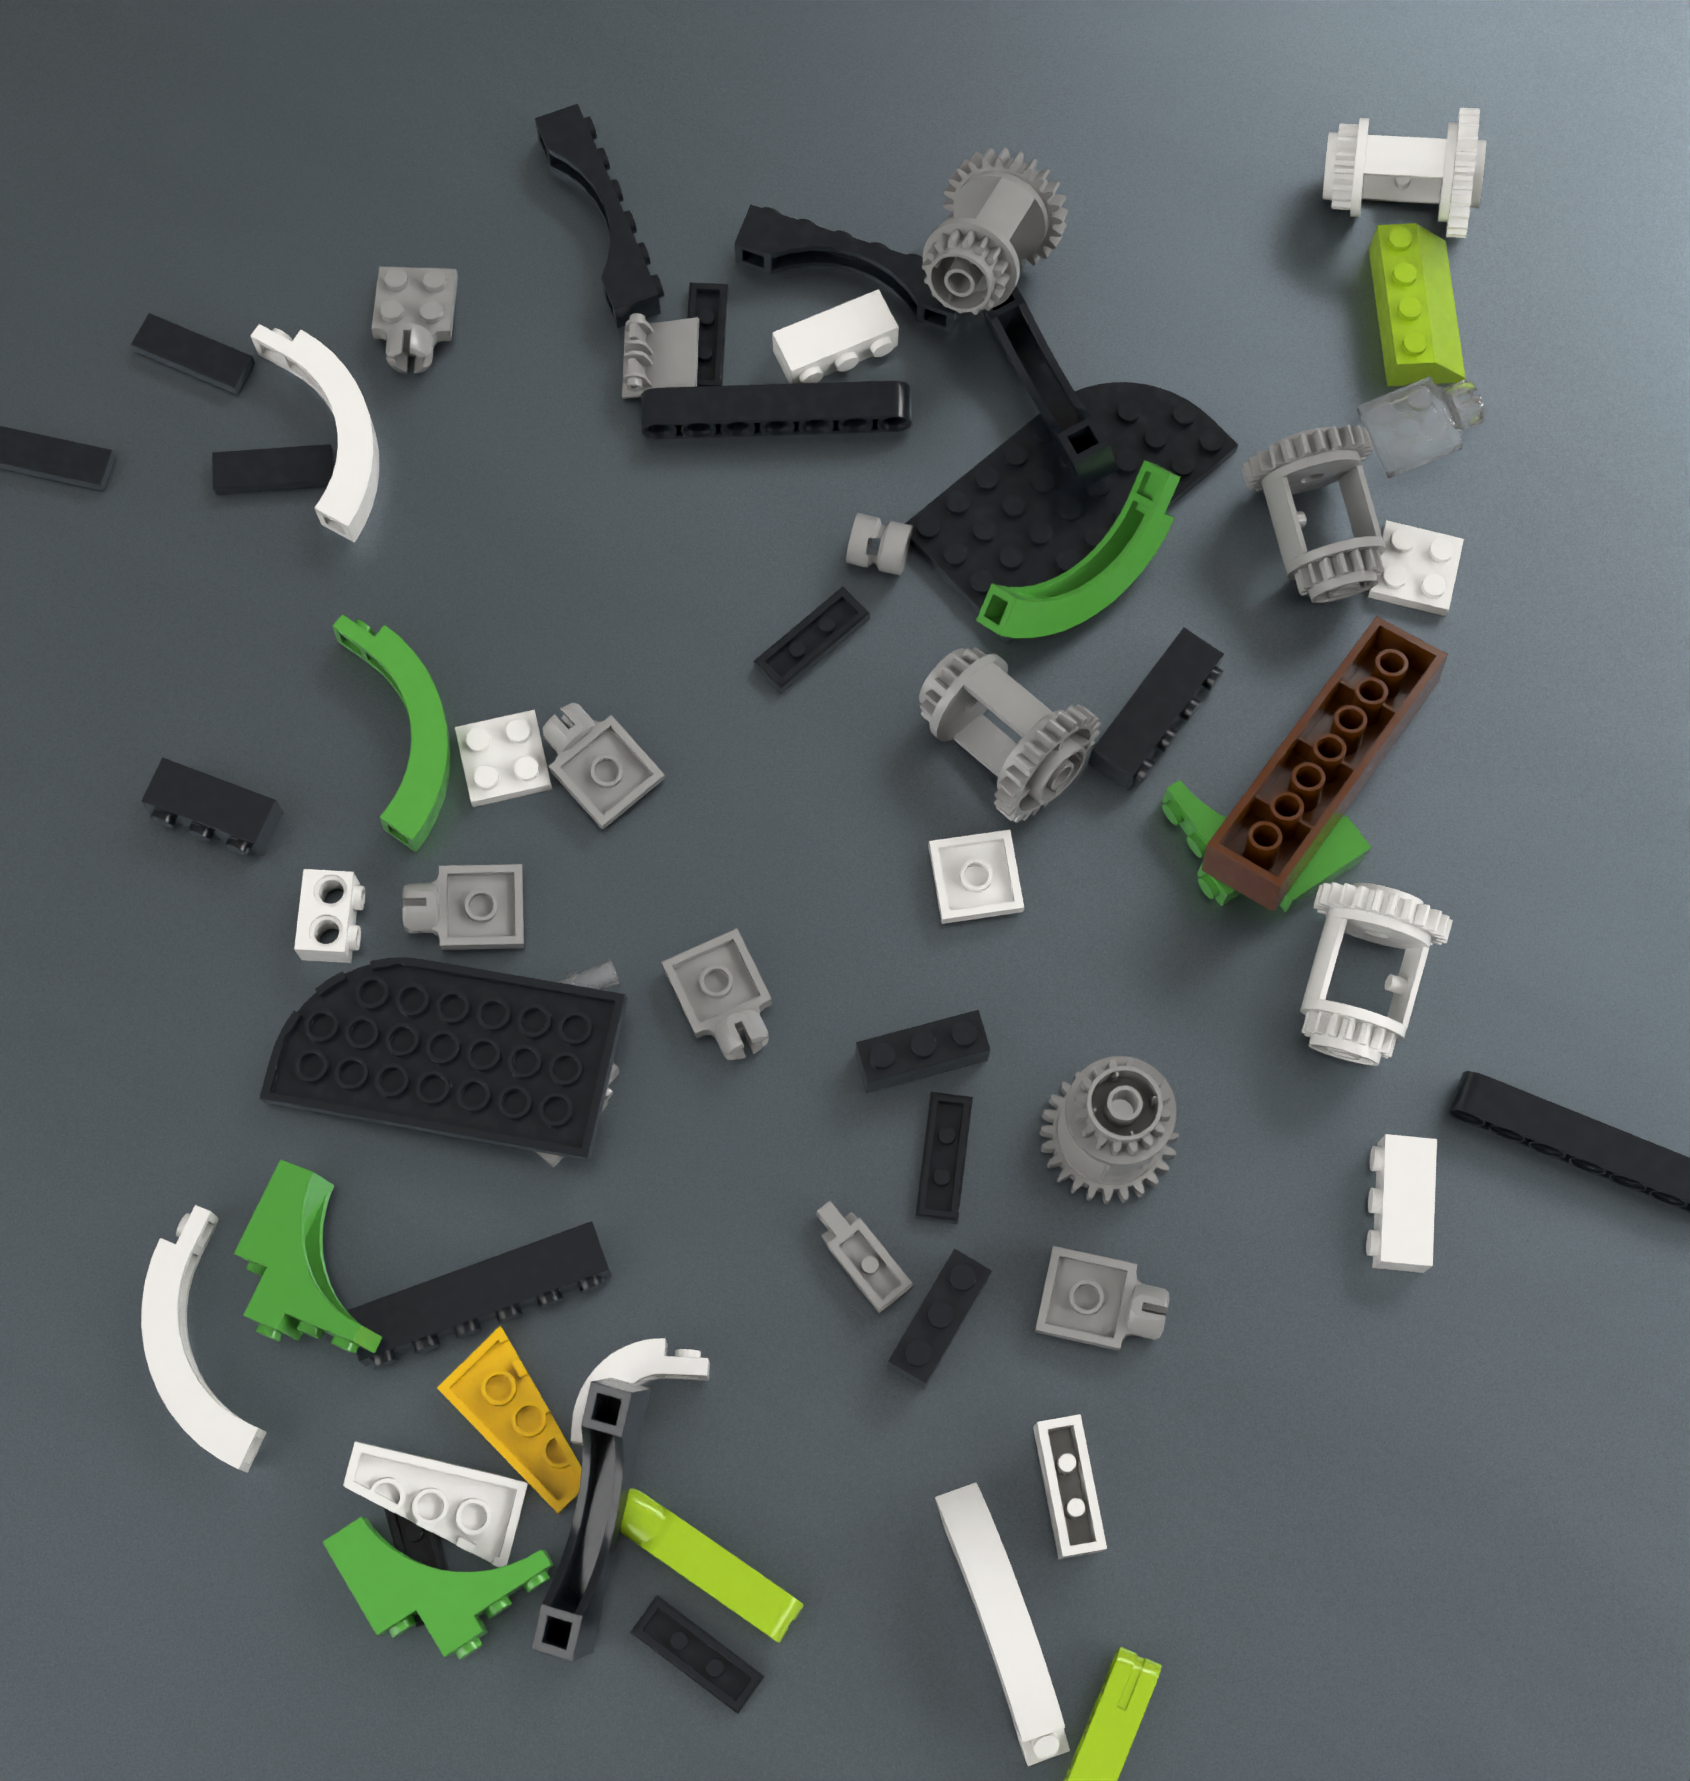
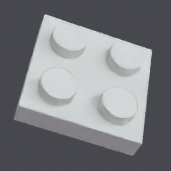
M1386 520L1382 530L1386 551L1380 555L1385 571L1377 577L1378 584L1369 589L1368 597L1446 616L1450 607L1464 539Z
M535 710L455 727L472 807L553 790Z
M1010 829L929 841L928 847L942 924L1024 911Z

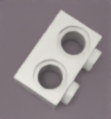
M303 870L294 950L301 960L351 963L353 950H359L361 928L359 925H356L357 910L362 911L364 909L365 887L360 886L354 872ZM335 889L344 891L342 898L338 902L333 904L324 902L326 895L330 891ZM329 929L339 930V935L334 942L329 944L320 943V937L325 931Z

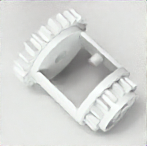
M1460 108L1458 122H1448L1446 139L1368 135L1370 118H1360L1359 124L1340 123L1338 133L1329 132L1323 199L1332 200V209L1350 210V217H1360L1362 200L1439 204L1438 222H1447L1446 237L1466 238L1470 208H1479L1484 174L1486 140H1478L1480 109Z
M1332 882V884L1323 883V885L1318 887L1313 908L1317 909L1318 913L1325 914L1326 920L1300 1009L1301 1013L1306 1015L1301 1033H1304L1306 1037H1310L1308 1046L1318 1052L1358 1064L1378 1066L1381 1057L1386 1059L1392 1057L1395 1042L1404 1040L1429 947L1433 944L1442 945V943H1447L1453 920L1449 919L1450 916L1442 914L1440 910L1430 909V905L1423 904V901L1419 898L1393 888L1370 883H1355L1353 885L1344 883V886ZM1344 933L1373 943L1406 949L1399 975L1390 974L1385 981V990L1393 992L1387 1017L1362 1008L1325 1000Z

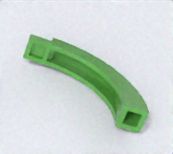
M1144 460L1120 515L1094 550L1068 571L1043 583L1025 587H1007L992 583L976 621L1000 636L1037 638L1068 630L1098 614L1115 601L1136 580L1164 541L1175 519L1165 512L1181 477Z
M342 614L332 626L337 642L383 675L400 696L409 715L411 750L407 770L395 797L381 814L380 820L383 829L417 853L439 817L450 778V737L443 705L426 667L400 636L386 625L375 635L372 628L359 619L353 622Z

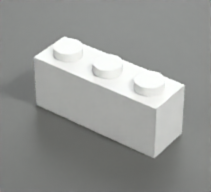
M878 289L772 332L773 352L789 384L817 383L823 376L835 371H848L862 360L872 356L882 357L891 352L894 347L898 346L899 327Z
M1385 1134L1377 1142V1146H1372L1370 1170L1376 1171V1188H1370L1368 1211L1369 1213H1374V1230L1368 1231L1366 1241L1367 1255L1373 1256L1372 1268L1424 1273L1433 1266L1437 1139Z
M1081 1414L1037 1422L1033 1426L1058 1560L1106 1550L1107 1545Z

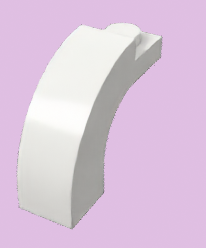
M666 1338L642 1340L612 1353L593 1370L580 1390L573 1411L571 1442L574 1445L583 1446L581 1424L591 1381L614 1378L640 1386L656 1379L709 1381V1359L701 1358V1351L691 1349H677L674 1356H667L668 1343Z

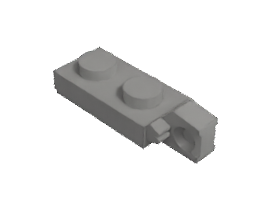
M828 1201L816 1211L817 1217L828 1230L821 1236L826 1243V1247L879 1314L913 1288V1283L861 1218L857 1219L852 1212L843 1217L831 1201Z

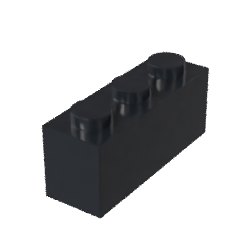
M163 757L142 799V803L150 812V818L153 821L169 828H173L175 823L189 828L187 831L189 834L206 842H210L212 837L224 841L228 849L243 856H248L250 852L261 856L264 855L283 814L275 799Z
M979 1010L856 1042L855 1054L866 1093L986 1062L989 1057L990 1046Z
M954 1249L888 1360L887 1368L924 1390L986 1285L992 1270Z

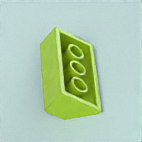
M1417 223L1377 225L1369 246V256L1387 386L1464 382L1466 377L1446 241Z

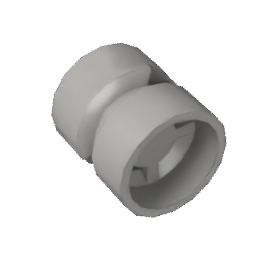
M857 513L848 544L846 563L869 568L874 563L877 564L879 571L901 576L908 554L913 526L890 521L885 526L882 525L880 518ZM873 538L881 539L879 550L871 547Z

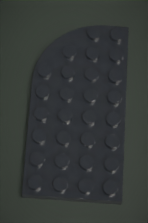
M1112 382L1085 387L1075 391L1086 409L1093 415L1110 444L1118 467L1116 472L1083 489L1041 415L1038 414L905 523L913 526L910 545L979 615L992 583L1007 587H1025L1043 583L1068 571L1094 550L1120 515L1144 460L1181 477L1168 505V508H1170L1237 451L1238 444L1203 410L1189 400L1165 389L1132 382ZM998 635L1006 644L1013 639Z
M403 957L370 961L369 965L359 967L347 973L342 971L315 988L317 992L297 1012L293 1011L275 1042L259 1098L264 1103L591 1161L628 998L622 993L424 959Z

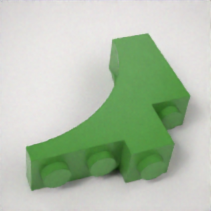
M1178 780L1166 789L1162 799L1164 803L1162 808L1172 824H1179L1188 835L1187 842L1196 856L1201 858L1205 855L1208 842L1227 817L1204 804L1181 780ZM1347 815L1339 820L1279 905L1285 913L1317 892L1319 885L1330 883L1364 860L1370 851L1371 846ZM1201 864L1197 873L1200 877L1198 883L1208 898H1215L1222 907L1241 894L1202 871Z
M280 1159L234 1252L235 1255L249 1262L246 1267L247 1271L262 1277L243 1316L258 1323L255 1330L257 1333L277 1342L280 1341L282 1335L299 1341L303 1333L321 1340L324 1333L334 1336L331 1344L355 1354L358 1347L375 1353L382 1336L358 1323L346 1311L338 1300L326 1271L323 1255V1225L326 1208L335 1185L313 1171Z
M364 1517L358 1518L322 1542L377 1636H386L390 1633L394 1639L417 1624L413 1617L419 1614L444 1657H452L456 1654L459 1660L483 1646L479 1638L489 1631L481 1620V1615L486 1613L490 1619L512 1605L509 1599L511 1595L522 1588H525L527 1593L534 1591L551 1579L547 1572L555 1567L548 1552L541 1549L525 1559L492 1570L476 1572L440 1570L413 1560L397 1550L372 1526L370 1520Z

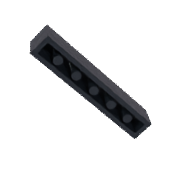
M591 1221L346 1311L358 1323L382 1336L375 1353L360 1347L356 1351L358 1359L365 1366L372 1364L373 1369H380L399 1361L397 1355L414 1349L415 1354L433 1350L440 1346L439 1339L455 1334L457 1339L474 1335L482 1330L480 1324L497 1319L499 1324L515 1320L523 1315L521 1309L538 1304L541 1309L558 1304L564 1300L562 1294L579 1289L580 1293H587L599 1289L605 1285L603 1279L609 1278L612 1275L596 1229Z

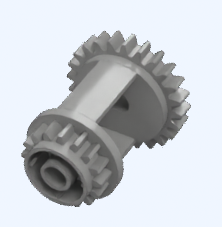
M988 148L984 156L979 152H975L970 160L964 159L950 177V183L944 191L948 198L943 204V208L951 212L946 221L937 226L927 239L923 249L922 269L927 274L924 282L929 284L932 291L931 295L936 297L946 308L948 307L961 314L963 312H972L976 315L980 310L986 309L989 311L991 308L1002 304L1015 289L1019 280L1020 269L1023 268L1026 261L1035 266L1040 257L1048 258L1052 249L1055 250L1067 227L1064 220L1069 211L1061 207L1066 200V196L1055 194L1060 185L1059 181L1048 183L1046 180L1050 173L1049 169L1041 172L1035 169L1037 159H1033L1029 164L1023 162V152L1021 151L1013 159L1010 158L1007 148H1004L998 157L992 148Z
M1346 425L1339 429L1333 426L1302 431L1270 445L1269 450L1258 451L1257 456L1248 458V462L1242 464V472L1249 490L1256 489V492L1264 491L1287 578L1296 580L1299 594L1310 597L1312 603L1337 601L1365 592L1378 584L1377 577L1385 571L1380 555L1386 551V547L1361 462L1366 460V456L1372 455L1374 448L1369 431H1367L1366 427L1361 428L1360 425L1350 428V425ZM1339 481L1354 538L1331 543L1308 552L1301 527L1306 525V515L1303 511H1296L1292 495L1321 488Z
M974 647L972 650L957 649L943 658L925 680L919 694L920 708L923 710L921 716L930 722V732L937 739L943 742L955 740L998 777V791L994 795L997 798L994 802V805L997 806L996 809L1010 821L1018 823L1020 819L1026 821L1030 814L1035 816L1041 806L1047 807L1048 803L1060 795L1077 776L1085 760L1089 757L1087 752L1096 744L1093 740L1100 734L1098 728L1101 726V723L1098 722L1099 718L1080 704L1076 707L1070 705L1066 711L1058 710L1052 712L1007 674L1008 665L997 654L986 655L977 647ZM987 709L1023 737L1018 744L983 715Z
M1112 1056L1090 1064L1081 1073L1079 1071L1076 1072L1072 1085L1063 1081L1060 1085V1090L1064 1098L1052 1094L1049 1103L1056 1110H1044L1042 1118L1052 1123V1125L1042 1126L1039 1131V1135L1051 1138L1050 1141L1042 1145L1041 1152L1054 1153V1156L1048 1161L1047 1167L1048 1169L1061 1167L1062 1171L1057 1181L1060 1183L1071 1178L1074 1181L1071 1187L1072 1194L1076 1193L1082 1186L1087 1188V1201H1091L1096 1192H1102L1104 1204L1109 1203L1113 1193H1117L1120 1201L1126 1203L1129 1189L1139 1198L1142 1197L1145 1193L1142 1182L1153 1188L1156 1187L1159 1181L1154 1171L1166 1175L1170 1167L1162 1159H1173L1176 1155V1151L1166 1144L1174 1143L1179 1138V1134L1173 1132L1175 1122L1177 1121L1175 1097L1163 1075L1153 1066L1142 1060L1127 1056Z

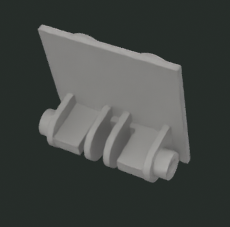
M635 313L630 315V320L626 321L623 399L641 397L645 390L651 388L697 387L698 317L648 323L642 314Z

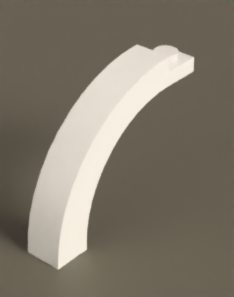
M259 324L251 334V339L258 355L288 370L309 384L324 399L335 417L338 433L336 463L327 489L315 506V511L321 525L355 543L372 510L379 478L378 443L364 397L345 365L316 338L300 329L292 340L288 334L280 329L274 328L270 330Z
M195 1205L191 1214L186 1213L178 1225L176 1236L179 1239L177 1243L174 1244L160 1238L151 1258L144 1284L141 1309L144 1352L157 1391L169 1412L183 1430L201 1447L218 1459L248 1473L267 1432L245 1422L218 1400L200 1374L189 1342L187 1328L189 1290L200 1258L220 1220L211 1211Z
M977 1483L936 1496L935 1499L945 1533L954 1551L985 1633L1027 1765L1031 1766L1069 1752L1070 1748L1064 1731L1066 1727L1032 1621L999 1533Z

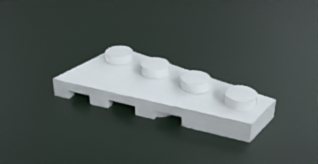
M354 1441L343 1482L345 1488L414 1522L416 1525L479 1556L498 1568L507 1566L528 1485L527 1481Z

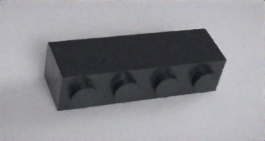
M1183 627L1093 747L1088 764L1126 790H1129L1135 780L1142 783L1155 765V762L1151 759L1158 749L1165 752L1176 738L1178 732L1174 730L1175 726L1181 718L1189 721L1199 707L1201 701L1197 699L1198 695L1204 687L1211 691L1224 671L1219 666L1224 653Z

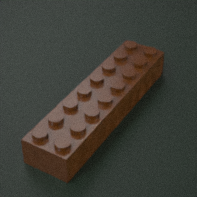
M1376 616L1208 842L1201 870L1274 912L1438 684L1448 654Z

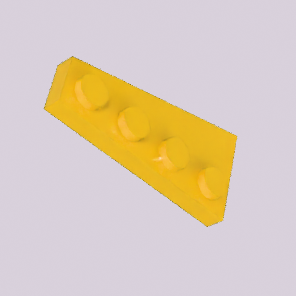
M500 1325L437 1389L560 1515L578 1497L582 1466Z

